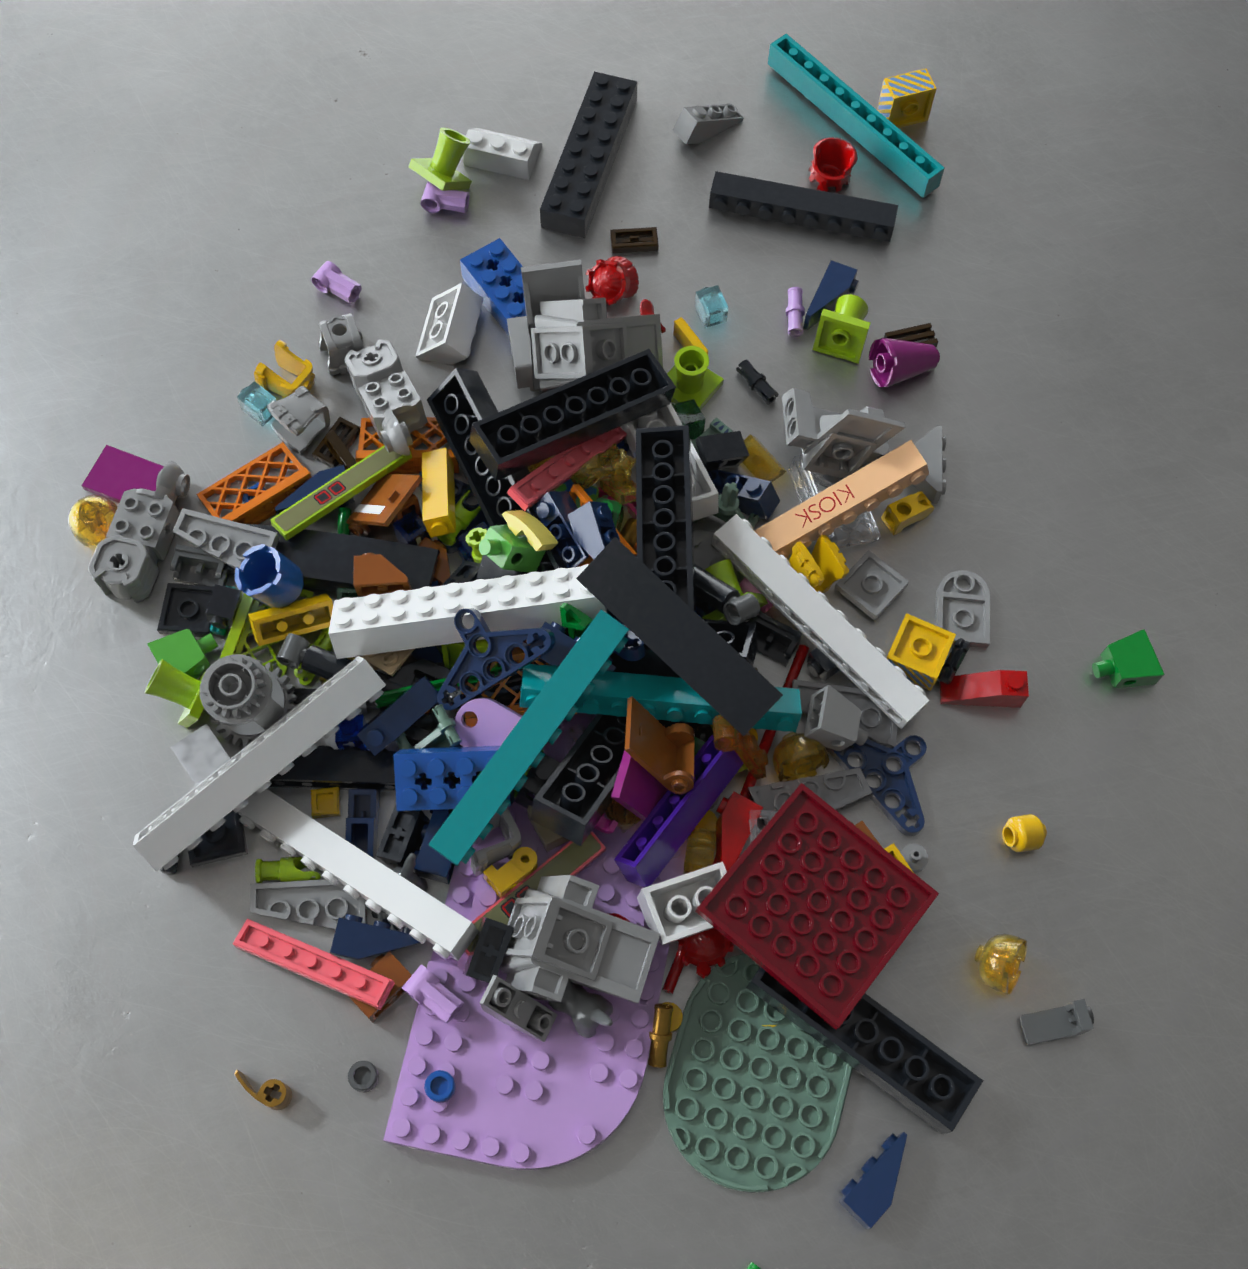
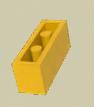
M325 593L295 601L286 607H273L250 613L248 616L254 639L259 646L284 640L289 633L302 635L328 628L331 622L333 602Z

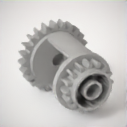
M235 654L218 659L206 670L200 684V699L205 710L212 716L210 722L219 724L215 730L219 734L225 732L223 735L225 740L229 741L233 738V744L236 746L243 740V746L246 747L296 707L291 703L297 701L298 697L290 694L296 688L293 684L286 685L290 678L287 675L281 677L283 671L279 667L273 671V665L269 662L264 667L260 660L246 655Z

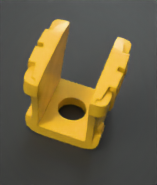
M278 340L274 345L278 366L298 377L290 384L266 365L259 362L254 371L256 384L265 392L270 390L280 395L282 399L294 393L300 386H304L310 391L315 379V374L312 373V363L307 359L304 361L289 350L285 342Z
M821 535L816 540L817 542L812 554H810L801 541L795 543L789 559L791 567L797 573H802L806 576L810 585L817 592H827L834 582L846 577L849 573V568L845 565V557L842 553H839L840 549L835 542H831L828 536Z

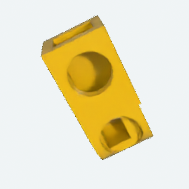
M919 491L887 505L881 519L894 536L902 532L903 528L916 521L925 519L933 512L934 506L923 491Z
M521 847L514 852L512 859L498 870L493 865L484 870V879L501 898L537 869V854L532 848Z

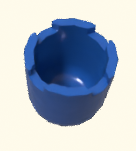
M265 544L253 546L243 554L245 559L241 563L240 568L236 567L235 582L239 590L255 600L275 608L286 607L296 601L303 589V574L294 562L275 548L268 547Z

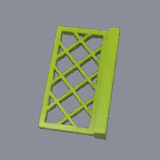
M302 589L300 596L310 598L314 596V592ZM244 593L220 658L241 654L256 659L254 653L268 648L273 659L263 663V666L265 667L268 662L272 665L276 663L283 671L282 677L286 675L288 667L283 664L281 666L271 648V645L280 641L257 646L250 649L246 642L248 637L253 635L248 614L271 607L265 604L260 606L261 602Z

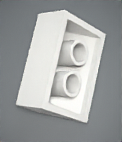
M480 128L468 129L466 137L471 143L463 154V163L465 166L529 180L541 150L542 142Z
M463 283L433 297L415 357L419 360L449 365L467 359L471 353L470 347L472 339L476 334V325L482 312L481 306L484 298Z
M723 862L642 888L637 896V900L650 930L660 933L659 942L662 945L714 928L697 914L695 910L727 873Z

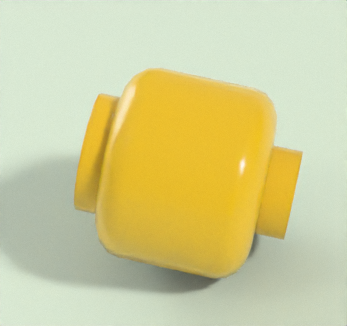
M1033 814L1009 818L1002 830L1005 844L1018 853L1040 849L1047 835L1045 825Z

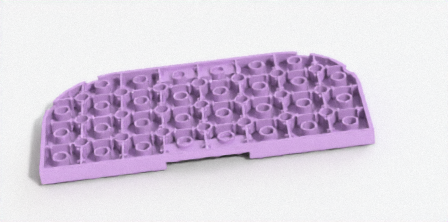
M577 712L570 722L564 719L558 727L562 730V733L553 745L547 742L543 748L544 754L561 763L597 714ZM527 793L531 798H535L534 795ZM613 800L605 811L604 817L618 822L614 832L607 834L595 828L592 830L604 844L606 851L579 872L576 877L600 885L592 907L593 909L606 914L616 913L622 915L631 923L650 929L637 900V896L643 887L628 882L614 861L618 853L643 823V820ZM515 801L511 807H507L521 834L522 843L519 848H532L537 854L538 867L570 842L568 841L546 852L528 819L527 809ZM497 827L492 829L484 840L478 837L472 847L478 851L505 841V838L500 828ZM690 835L652 885L683 875ZM470 858L467 864L461 861L458 866H454L445 905L472 922L497 902L500 897L486 882L483 874L477 877L474 875L470 867ZM509 858L501 859L492 865L498 870L509 861ZM658 940L639 1004L583 986L587 992L603 996L613 1006V1013L610 1015L613 1024L611 1026L599 1024L596 1028V1034L591 1038L579 1035L572 1018L563 1012L554 1010L548 1004V1000L534 999L557 1014L545 1042L504 1024L482 1010L480 1001L489 983L463 974L469 957L465 952L457 961L451 956L444 959L433 951L427 969L464 1004L458 1014L447 1024L427 1006L418 1003L383 1141L515 1170H540L564 1165L596 1149L618 1129L634 1105L641 1089L651 1045L649 1031L652 1032L654 1006L659 1003L670 943L662 945ZM499 969L497 976L505 981L507 974ZM437 1070L448 1072L454 1078L456 1084L455 1093L452 1098L443 1103L432 1101L426 1095L424 1089L427 1077Z

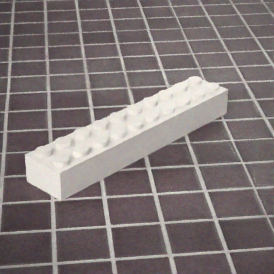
M586 564L581 567L558 568L552 571L530 572L515 576L506 575L501 578L478 579L472 582L450 583L436 587L426 586L414 590H398L392 593L370 594L363 597H347L334 600L328 634L336 658L342 659L464 642L455 627L454 617L459 610L465 608L478 610L491 632L541 628L545 621L549 624L553 621L562 626L560 606L563 603L572 605L592 619L596 617L601 609L607 613V608L576 579L589 565ZM466 613L462 619V623L467 629L472 628L474 625V617L470 613Z
M358 656L135 835L133 846L156 872L162 867L167 870L179 860L178 855L185 848L188 851L195 848L203 840L201 836L210 829L213 832L223 825L226 821L224 817L232 810L237 813L249 803L247 798L255 791L257 794L265 791L272 784L270 782L271 778L278 773L281 776L294 766L292 761L300 755L306 757L317 747L315 743L323 736L328 739L339 730L337 725L345 718L349 721L361 712L359 707L366 701L372 703L384 693L381 689L386 684L364 658Z

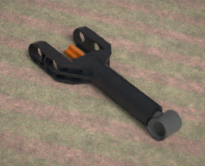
M694 563L695 596L723 613L731 625H739L759 614L760 605L753 594L747 593L740 596L738 590Z
M292 633L287 634L276 657L278 662L287 667L298 669L301 664L302 670L327 680L352 662V660L347 658L337 659L335 653L313 644L309 646L310 643L306 639ZM422 658L404 665L393 676L374 671L386 684L381 689L385 692L412 686L415 677L422 679L426 676L429 681L447 678L451 670ZM412 724L403 733H405L410 745L415 746L432 732Z

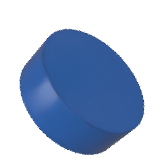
M437 1070L427 1077L424 1089L426 1095L432 1101L443 1103L452 1098L455 1093L456 1084L454 1078L448 1072Z

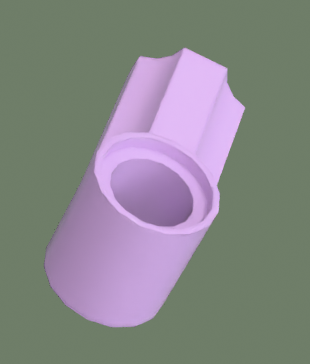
M428 181L420 204L424 210L431 213L439 212L440 209L465 213L468 211L470 195L469 192L459 190L442 191Z
M326 261L311 277L313 285L323 293L330 291L348 303L355 302L362 290L361 284L342 274L341 270L330 261Z
M420 965L402 989L420 1005L424 1004L436 1016L448 1024L458 1014L464 1003L445 988L431 971Z

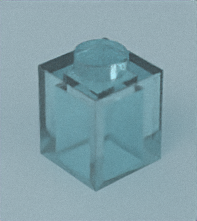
M719 286L705 287L696 291L694 306L704 328L727 322L729 307Z
M255 381L241 390L237 400L242 411L263 427L273 418L267 405L273 400L276 402V398Z

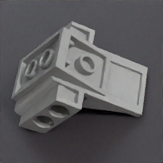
M581 259L521 267L526 316L507 319L518 389L530 387V391L541 390L540 380L535 379L531 328H535V316L541 315L540 302L585 299Z
M606 298L540 302L541 315L535 316V328H531L534 375L535 379L540 380L541 390H547L548 392L647 349L651 350L663 368L660 314L607 318Z
M792 388L782 395L786 443L788 446H796L802 449L804 470L844 479L856 472L863 462L872 463L889 453L888 440L905 428V422L885 418L884 411L881 409L866 406L860 411L847 409L841 414L813 407L810 392Z
M573 875L542 876L537 890L528 888L524 898H516L507 924L514 927L500 970L507 974L505 980L507 983L533 999L561 1002L569 979L572 983L639 1004L660 933L593 909L592 907L600 885Z

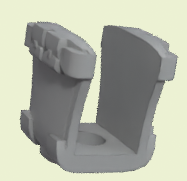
M351 313L333 317L328 321L318 322L321 333L318 342L321 351L328 350L327 369L332 376L341 373V375L348 374L349 372L344 360L350 350L358 352L364 348L361 340L363 339L362 333L356 327Z
M304 386L298 387L291 395L276 402L273 400L267 405L269 412L276 419L271 422V426L277 436L289 448L298 451L300 454L307 450V446L319 433L327 430L330 425L328 407L321 401H318Z
M508 809L501 816L496 813L489 822L494 825L492 829L500 828L505 841L478 850L471 858L470 867L476 877L483 874V871L493 863L506 857L509 860L512 859L514 852L519 849L522 843L520 831Z

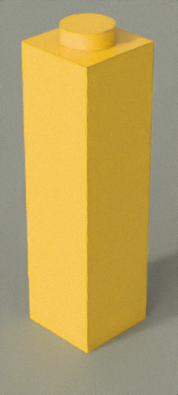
M447 448L422 453L423 523L431 538L455 533L454 464Z

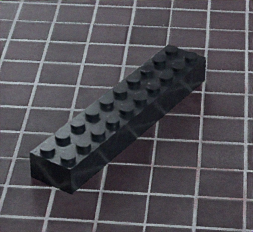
M455 368L428 397L427 402L489 525H505L507 522L502 516L505 511L523 510L508 495L507 491L511 486L530 474L528 468H525L498 481L494 480L469 440L472 423L496 414L498 410L477 371ZM532 507L525 511L538 519ZM554 547L551 550H546L536 572L552 571L558 568L566 569L567 567Z

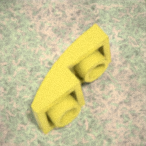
M523 510L505 511L502 514L508 528L514 535H526L528 543L535 551L551 550L558 544L552 533L531 514Z

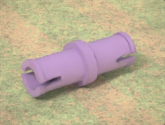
M800 287L788 289V307L786 308L788 334L795 337L803 334V316L805 315V308L802 306L803 290Z

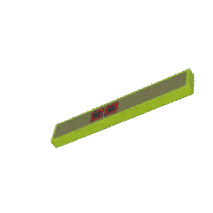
M385 445L270 519L272 526L286 540H289L412 458L411 451L408 456L397 454L394 451L388 453Z

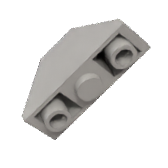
M936 426L914 443L928 465L929 475L926 476L924 481L913 486L919 491H923L932 504H937L940 496L945 495L946 480L942 479V473L946 470V458L942 457V451H945L946 436H942V426Z
M496 975L492 976L480 1001L481 1008L486 1013L542 1042H545L557 1017L556 1013Z

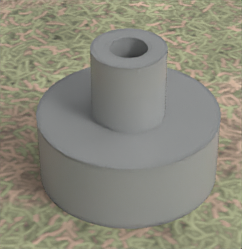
M908 844L900 852L915 874L921 872L928 863V853L921 845Z

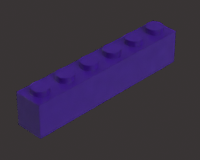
M711 735L694 756V787L692 790L684 794H675L668 790L615 857L614 861L628 882L643 888L653 884L744 764L733 741Z

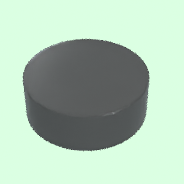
M369 1061L356 1062L348 1072V1082L358 1092L371 1091L379 1080L377 1068Z

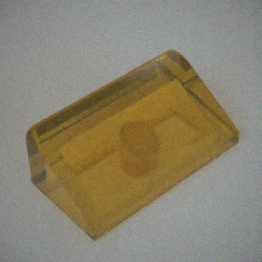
M750 434L744 440L750 456L742 463L756 478L773 482L787 472L755 436Z

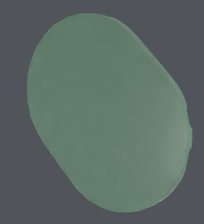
M744 953L726 959V964L721 968L717 964L711 970V974L704 979L702 978L691 992L683 1011V1020L678 1028L666 1070L663 1086V1109L668 1130L676 1147L696 1171L712 1182L728 1189L755 1193L774 1191L797 1182L810 1173L825 1157L832 1146L840 1125L853 1067L746 988L760 966ZM762 1025H777V1026H775V1027L765 1026V1027H764V1026H762Z

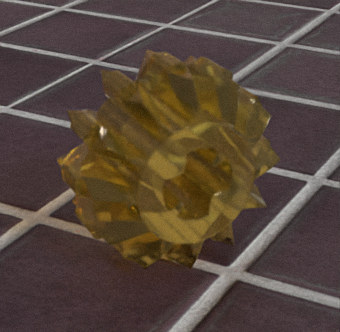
M694 828L688 836L684 860L685 873L713 865L717 839L715 831H709L705 828Z

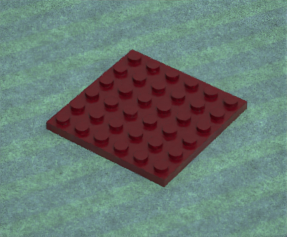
M801 783L697 907L695 912L837 1030L939 893Z

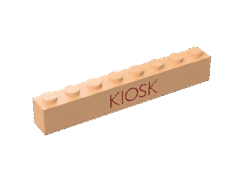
M912 440L754 531L760 537H765L778 555L788 558L793 552L792 547L795 543L801 541L808 548L811 542L818 539L821 535L829 536L834 532V529L842 524L852 523L863 512L872 511L882 501L889 497L894 498L900 495L903 489L908 486L921 483L929 475L928 465Z

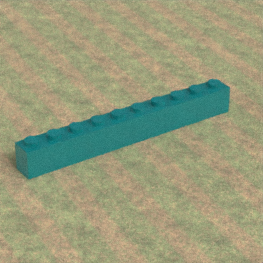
M786 33L770 44L768 65L922 198L940 186L945 167Z
M602 609L599 611L428 845L456 866L461 861L467 864L476 851L472 847L478 837L482 840L485 839L494 826L489 823L496 813L500 816L504 813L511 803L507 797L513 789L517 792L520 791L528 779L524 775L530 766L536 768L545 756L541 752L547 742L551 745L554 744L562 733V730L558 728L564 719L570 722L579 709L575 705L581 696L585 699L596 686L592 680L598 673L602 676L612 664L608 658L614 650L620 653L629 639L625 637L629 630L627 627Z
M529 664L523 668L519 707H530L557 670V666ZM606 671L603 676L598 673L592 680L596 686L585 699L581 696L575 704L579 707L578 713L627 717V699L633 697L657 720L733 727L682 678ZM775 687L783 696L752 728L796 732L802 716L800 691L793 688Z

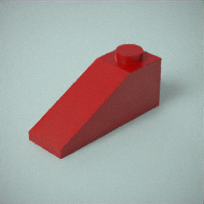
M995 670L956 675L950 684L940 681L941 704L1021 708L1029 697L1027 671Z
M733 791L728 799L723 797L716 812L720 813L716 821V864L723 862L726 871L737 861L763 809L762 806Z

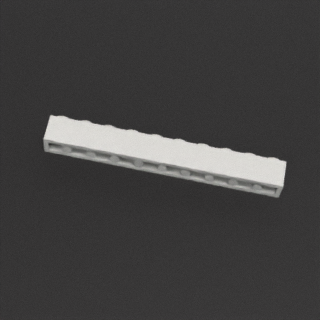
M736 514L714 533L711 544L726 559H731L732 565L820 651L834 662L900 729L913 719L930 701L921 687L913 685L906 678L905 672L900 667L890 663L887 660L886 654L880 648L874 647L867 640V636L863 631L858 628L855 629L848 622V618L842 611L835 610L829 604L827 597L822 592H817L810 585L806 576L802 573H797L785 556L778 555L772 549L770 542L765 537H760L746 519H741Z
M268 789L260 794H257L255 791L247 798L249 803L238 811L242 816L239 821L251 830L257 827L261 830L259 834L272 844L275 840L282 844L280 848L288 855L294 857L295 854H298L302 857L301 862L309 869L315 871L316 868H319L323 871L322 876L330 883L336 885L340 882L345 886L343 890L357 900L361 896L367 900L365 905L377 914L381 911L388 914L387 920L399 929L403 926L411 930L409 934L420 943L424 944L427 940L433 944L432 950L444 959L451 956L458 961L479 931L471 921Z

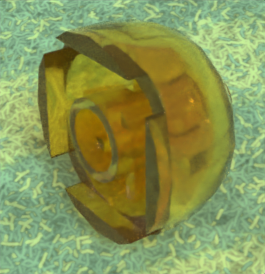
M88 495L75 502L68 515V524L76 540L84 546L98 545L99 542L104 540L118 508L117 505L107 497L99 495Z
M796 732L788 733L782 738L774 749L772 757L773 766L780 782L783 779L791 781L804 777H814L817 775L816 769L821 765L825 769L830 761L823 744L817 740L805 737L804 733Z
M998 934L990 938L985 946L979 945L975 954V961L979 963L978 972L981 979L990 988L1007 995L1012 993L1021 974L1019 970L1021 961L1025 962L1027 941L1014 935Z

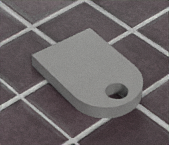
M960 570L949 573L942 579L936 592L935 625L956 634L952 645H955L960 638L968 641L972 647L988 648L990 645V590L986 582L979 575L970 571ZM966 580L970 588H960L957 585V581Z

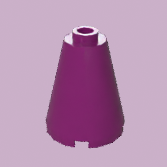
M889 338L876 339L869 351V360H873V368H870V374L878 387H890L936 368L940 361V353L932 344Z

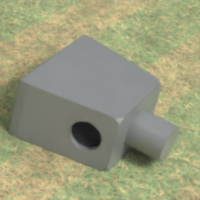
M830 685L811 695L804 733L806 740L841 751L854 743L859 746L863 745L868 738V731L859 727L860 709Z

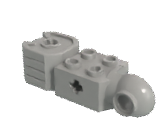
M377 340L376 345L365 347L358 352L350 350L344 360L353 387L363 403L365 411L380 440L383 441L388 453L394 451L400 455H410L408 446L413 444L410 433L422 428L428 421L421 398L405 370L403 371L399 356L392 343L386 340Z
M169 461L159 472L156 481V491L147 489L124 491L106 538L98 543L88 567L92 579L106 596L111 594L109 592L111 591L118 598L131 599L132 597L137 603L150 595L159 573L157 563L159 560L164 561L175 534L173 529L180 515L175 506L176 499L179 496L185 497L190 488V476L184 474L181 467L175 462Z

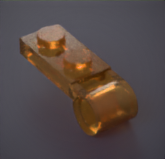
M721 715L716 716L713 719L714 747L723 752L734 750L756 780L765 778L766 766L769 764L766 751L764 749L761 750L758 746L755 736L753 734L750 735L749 732L743 736Z

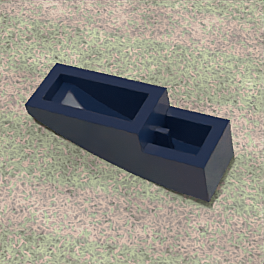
M348 789V817L346 818L345 840L375 859L380 789Z

